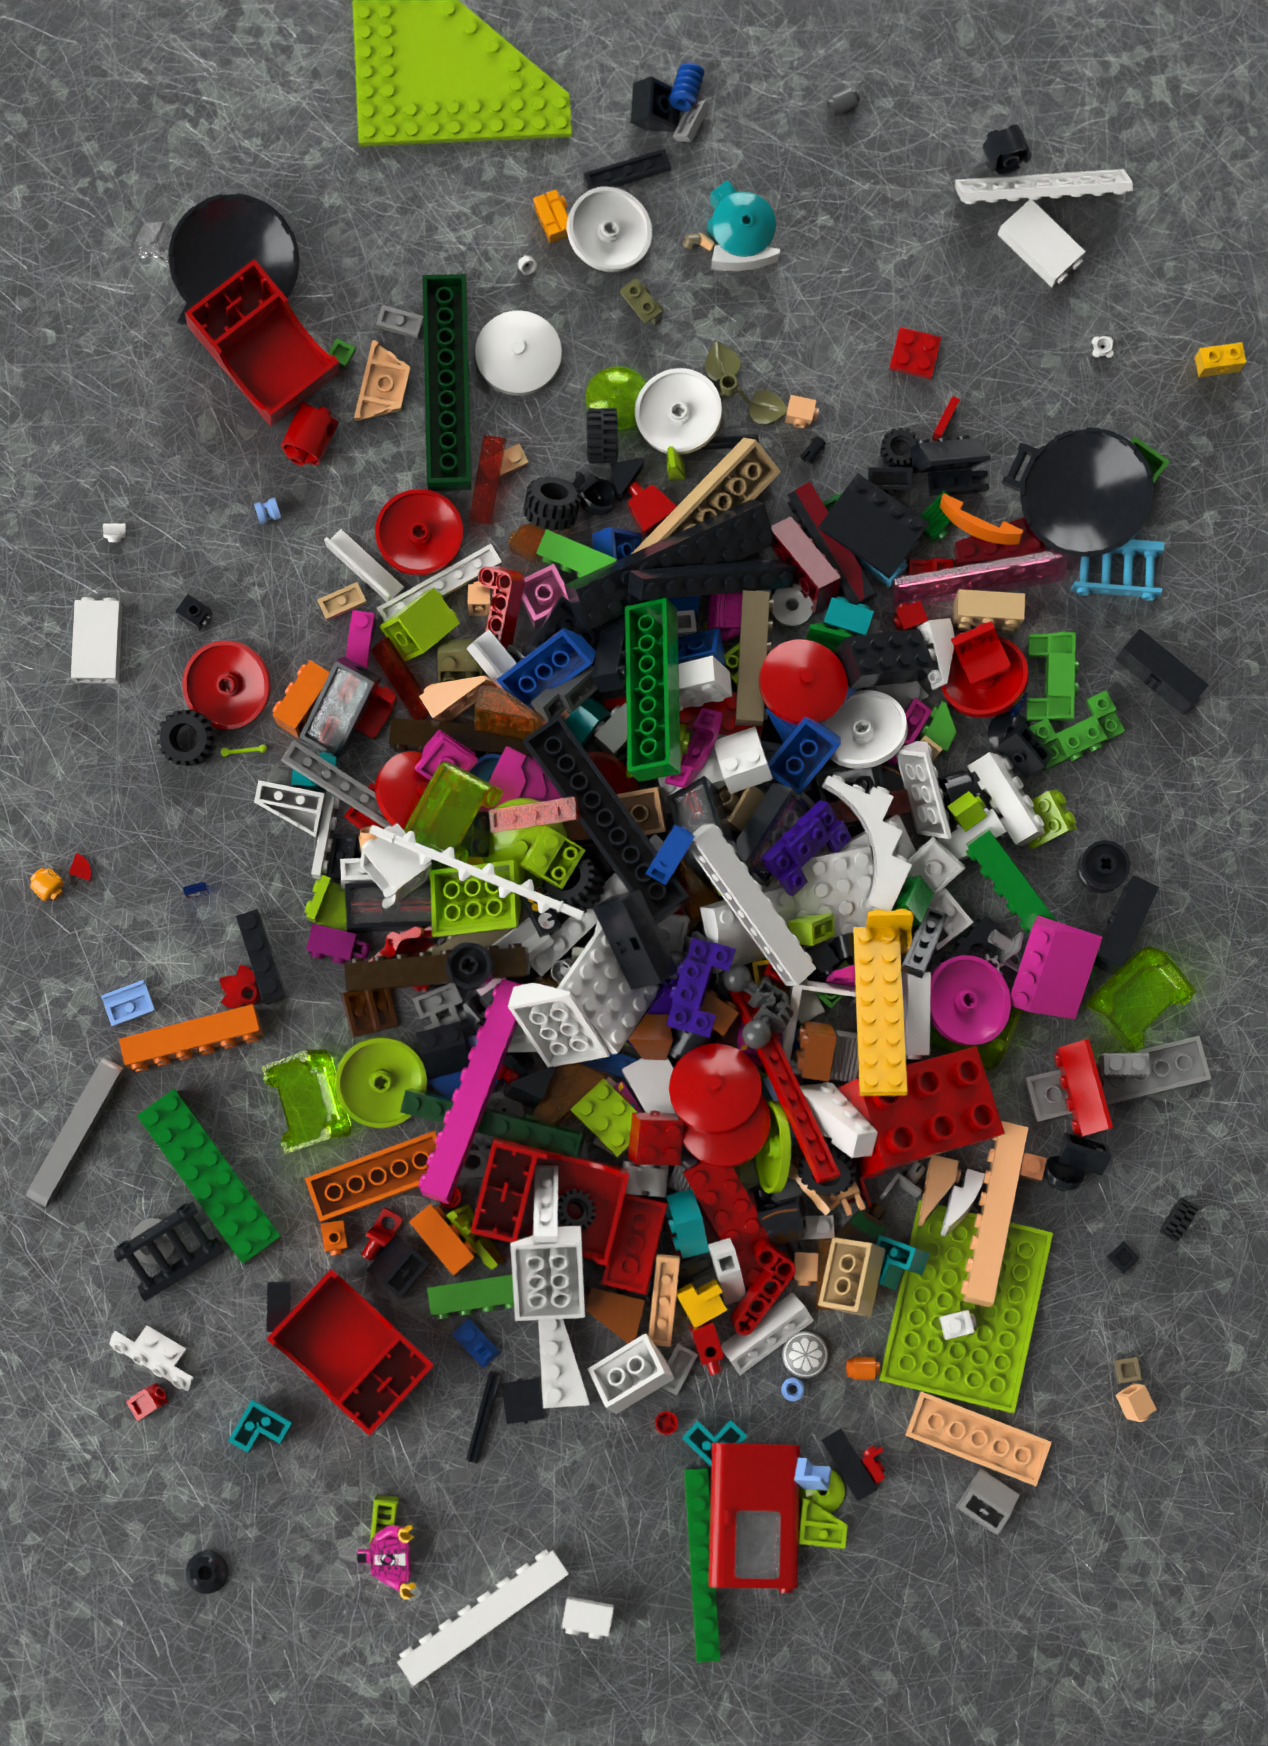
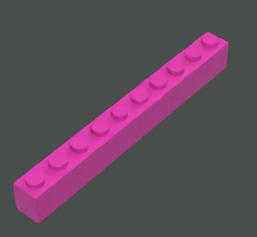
M502 978L500 985L496 984L494 988V1001L486 1009L484 1017L487 1019L484 1026L479 1027L476 1036L478 1039L477 1045L471 1048L468 1056L470 1063L468 1068L464 1067L461 1073L460 1081L462 1083L460 1088H456L454 1091L452 1109L447 1110L444 1123L446 1124L443 1132L439 1131L436 1137L435 1144H437L435 1153L431 1152L427 1161L428 1171L421 1176L419 1181L420 1191L423 1196L449 1204L518 1025V1021L508 1008L513 987L522 984Z

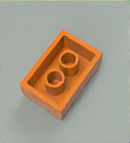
M309 660L307 665L303 664L297 673L299 677L294 683L291 682L285 690L286 696L282 702L279 700L272 710L277 726L300 739L299 736L330 672Z
M429 1204L409 1222L451 1274L456 1277L476 1260L473 1255L477 1252L468 1241L462 1243L459 1239L462 1234L454 1224L451 1223L448 1226L444 1221L447 1216L437 1205L434 1208Z

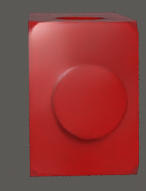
M636 481L627 488V491L633 497L628 501L627 507L643 538L653 532L677 507L653 484L643 490Z
M712 1320L705 1322L697 1328H694L693 1324H689L688 1328L701 1364L707 1365L710 1375L722 1372L720 1359L724 1358V1354ZM712 1347L711 1352H705L706 1348Z

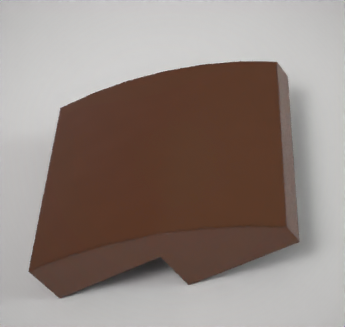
M390 989L345 992L341 994L351 1038L399 1026Z

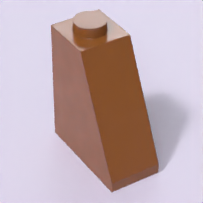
M592 1287L590 1292L585 1291L584 1305L587 1306L586 1312L627 1344L636 1339L645 1300Z

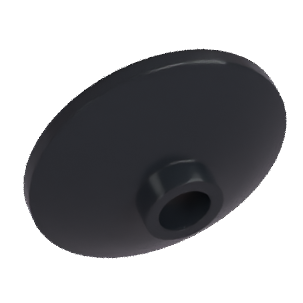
M1004 712L997 715L990 722L987 731L990 745L994 750L1005 755L998 745L1008 734L1007 729L1011 728L1014 730L1023 723L1030 727L1028 721L1023 716L1014 712Z

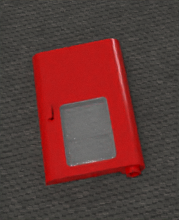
M712 1443L709 1587L778 1588L779 1593H793V1589L798 1588L800 1486L794 1479L798 1458H800L801 1445Z

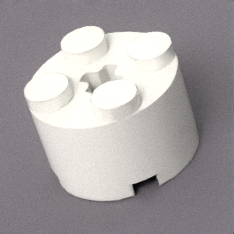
M623 1161V1168L628 1169L630 1174L625 1194L666 1197L669 1165H655L654 1168V1165L637 1166L633 1162Z

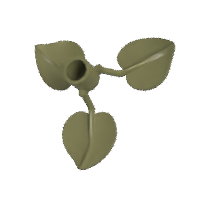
M716 341L706 357L705 371L711 380H720L721 392L719 396L721 402L724 396L731 397L738 392L751 405L749 408L750 418L760 425L771 424L787 413V407L783 400L775 393L768 390L756 391L753 395V401L746 396L742 388L738 387L737 378L735 377L741 368L739 356L721 342ZM722 416L721 424H720V427H719L718 431H719V430L721 429V427L723 426V423H724V417H723V416Z

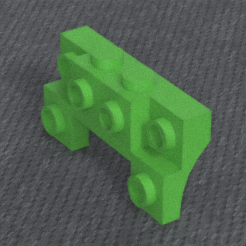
M1076 632L1029 634L1028 657L1045 658V698L1027 699V721L1040 722L1047 718L1049 721H1073L1075 695H1078V682H1075V674H1078L1079 661H1075Z
M1107 690L1085 701L1092 714V717L1058 733L1054 732L1048 718L1029 727L1053 755L1048 764L1043 768L1044 771L1070 759L1074 762L1084 756L1083 753L1088 750L1093 753L1101 749L1103 743L1125 732L1115 713L1117 709Z

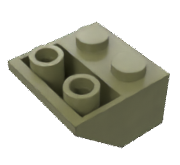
M440 639L438 641V683L483 676V669L467 650L468 645L476 639Z

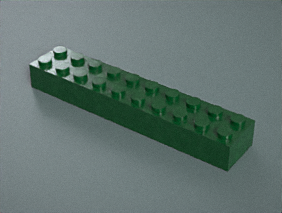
M466 274L422 275L427 487L431 491L472 490Z

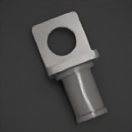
M997 930L992 931L988 937V942L1002 949L1000 962L1018 972L1024 955L1019 952L1024 934L1019 932L1014 937L1008 938ZM1015 955L1018 959V964H1014L1010 957Z
M914 1162L904 1177L899 1173L893 1177L879 1198L883 1199L894 1183L917 1198L923 1191L916 1186V1183L926 1171V1168L922 1165L916 1172L920 1163Z

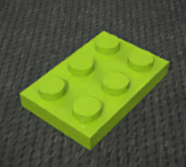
M603 1078L570 1110L617 1158H620L629 1149L632 1113L638 1112Z

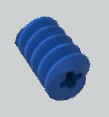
M684 63L678 68L669 97L670 105L675 109L689 111L696 104L698 91L701 88L700 84L703 81L702 77L705 75V71L700 65Z

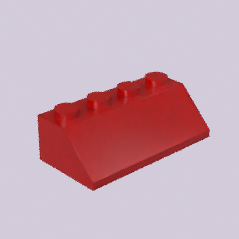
M1089 1039L1057 1048L1053 1058L1056 1067H1060L1062 1076H1059L1061 1088L1063 1090L1066 1089L1068 1098H1065L1068 1112L1071 1111L1074 1120L1071 1121L1074 1134H1078V1138L1103 1133L1113 1128Z

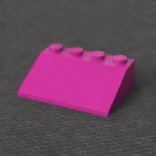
M1037 915L1010 995L1011 1006L1027 1012L1076 1019L1103 937Z

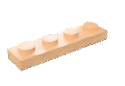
M656 1255L648 1336L656 1346L671 1347L680 1256Z

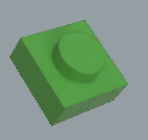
M336 338L328 354L334 355L339 361V366L346 369L356 352V347Z

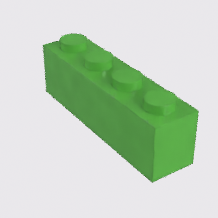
M547 529L536 554L543 557V562L550 565L558 563L560 564L559 569L570 574L573 570L577 571V576L580 578L618 561V559Z
M512 1275L427 1288L431 1316H436L437 1320L450 1318V1313L459 1312V1316L471 1315L473 1310L481 1308L482 1313L496 1311L495 1306L505 1305V1309L514 1308Z

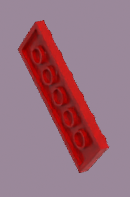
M700 1161L684 1170L683 1174L720 1240L731 1239L743 1281L749 1290L764 1270L755 1259L753 1248L760 1241H767L770 1244L772 1242L733 1167L718 1168ZM770 1251L763 1252L760 1258L767 1257ZM787 1264L780 1265L779 1270L785 1269Z

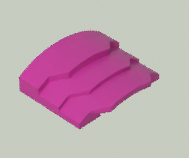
M506 746L476 810L492 812L497 806L511 799L530 798L547 804L561 817L566 803L534 758Z

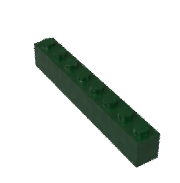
M410 1088L405 1090L400 1112L446 1124L444 1123L447 1110L452 1109L454 1102H452V1098ZM490 1108L485 1109L477 1130L481 1134L574 1158L581 1156L586 1135L583 1132Z

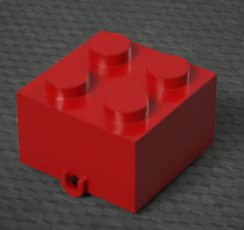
M651 1110L650 1113H632L628 1158L636 1165H680L684 1122L674 1113H660L656 1110Z

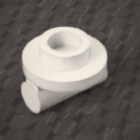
M125 523L103 524V537L108 538V542H121V538L126 537Z

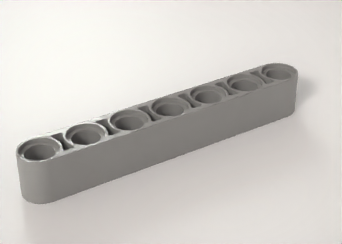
M106 1058L100 1061L31 1183L26 1197L44 1207H48L51 1204L122 1078L125 1068Z

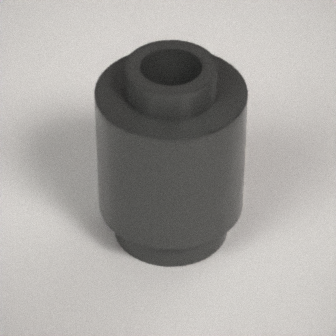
M847 87L831 95V98L827 100V105L833 116L837 114L842 115L858 107L860 97L856 89L852 90L850 87Z

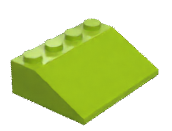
M508 860L491 863L494 865L495 875L519 885L525 883L524 869L519 866V862ZM489 863L477 864L472 866L483 869ZM455 868L431 870L433 938L518 928L522 907L521 895L510 892L502 898L499 895L497 885L472 875L461 881L459 880L458 869Z

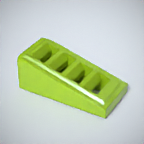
M669 446L666 459L668 480H685L684 460L673 446Z
M379 1494L375 1496L370 1543L372 1537L385 1528L377 1527V1523L396 1525L399 1497ZM380 1505H382V1506H390V1507H392V1508L380 1507ZM378 1515H391V1518L378 1517Z

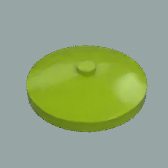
M516 798L506 801L492 811L488 857H482L483 862L492 863L515 860L521 863L542 827L548 826L569 839L566 825L554 809L541 801L530 798ZM524 869L525 882L530 879L533 880V886L543 884L542 879Z
M372 1037L357 1043L343 1056L336 1071L335 1088L341 1106L352 1119L368 1127L387 1128L398 1125L412 1116L400 1112L405 1090L413 1088L426 1092L427 1076L421 1059L409 1045L395 1038Z
M766 1101L770 1112V1132L764 1147L754 1157L755 1167L762 1189L766 1193H779L783 1190L789 1174L792 1150L788 1119L779 1101Z

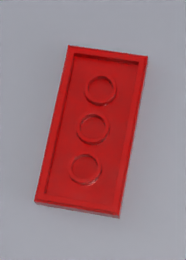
M624 1195L608 1264L605 1266L601 1284L647 1295L668 1204L633 1195Z

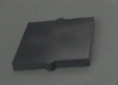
M519 1378L518 1381L501 1384L507 1424L518 1422L527 1424L531 1420L544 1419L539 1378L528 1380Z

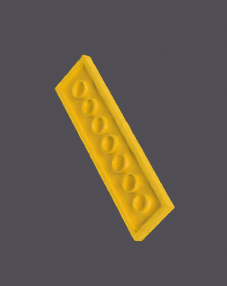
M854 927L860 1096L907 1095L899 927Z

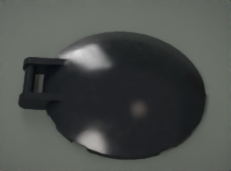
M238 193L219 194L206 198L204 201L191 207L183 215L173 231L168 251L171 278L178 293L186 302L177 323L187 325L185 312L253 259L257 261L288 299L298 277L299 251L294 233L284 217L266 202L249 195Z
M1088 427L1086 429L1070 430L1061 433L1045 446H1041L1040 449L1020 443L1017 448L1018 453L1007 476H1004L1001 482L1007 487L1020 491L1021 506L1025 520L1036 537L1051 549L1075 557L1104 555L1128 543L1145 524L1154 498V482L1146 458L1130 440L1113 431L1101 428ZM1026 455L1031 456L1021 480H1015Z

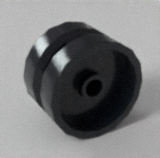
M1102 840L1093 843L1082 853L1077 862L1076 872L1078 880L1086 889L1094 893L1104 894L1112 892L1125 881L1129 874L1131 863L1128 853L1121 845L1114 841Z

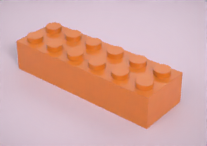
M251 1004L120 1038L119 1043L124 1065L130 1070H135V1073L149 1070L148 1066L157 1064L158 1067L170 1065L171 1060H190L194 1054H213L217 1048L224 1047V1050L237 1047V1043L246 1041V1044L260 1041V1037H264L258 1010Z
M429 1132L305 1178L319 1221L325 1223L420 1188L419 1181L421 1176L426 1174L429 1168L427 1166L428 1158L431 1152L435 1153L437 1144H435L436 1132Z

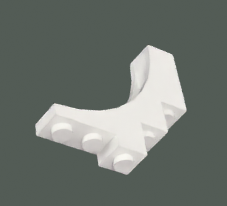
M828 775L822 787L839 797L850 807L861 822L869 839L873 854L874 875L866 907L872 910L882 909L884 911H891L912 866L907 863V858L898 854L892 855L903 830L898 829V824L889 820L883 821L893 796L889 795L890 792L880 786H877V788L872 787L869 793L866 794L864 788L858 785L850 786L844 783L845 780L837 775L832 777Z

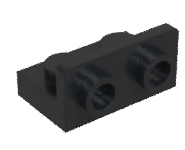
M334 834L327 877L341 880L340 859L361 858L358 835Z

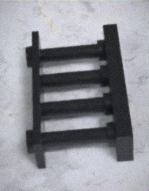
M194 1202L181 1205L175 1213L130 1241L121 1242L114 1250L117 1262L126 1259L140 1279L141 1283L137 1287L144 1302L224 1253L218 1238L208 1239L194 1218V1215L198 1213ZM186 1221L201 1244L200 1248L194 1252L187 1250L173 1229ZM163 1234L167 1235L181 1256L180 1260L173 1265L167 1262L154 1242L155 1239ZM146 1246L161 1268L160 1273L153 1277L148 1276L134 1255V1252Z

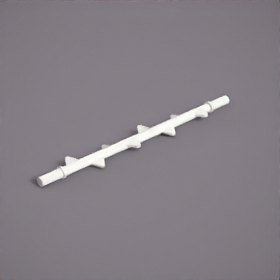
M372 825L369 831L370 834L385 839L390 844L394 843L419 853L421 865H426L433 859L458 869L459 880L461 881L472 875L497 885L499 895L502 898L510 892H514L538 903V911L541 914L550 908L580 920L584 914V911L563 903L564 901L560 902L534 891L533 880L529 879L522 885L495 875L494 865L491 863L480 869L455 859L454 848L452 847L440 853L416 843L415 834L411 830L403 837L397 835L396 832L392 833L375 825Z

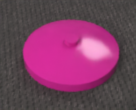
M962 955L948 959L934 969L931 973L930 1021L943 1037L958 1045L977 1046L991 1041L1002 1032L1010 1016L1011 997L1003 976L993 965L979 957Z

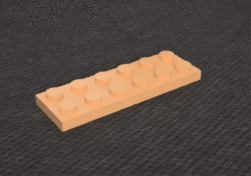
M924 1392L919 1394L905 1436L1033 1486H1037L1052 1443Z

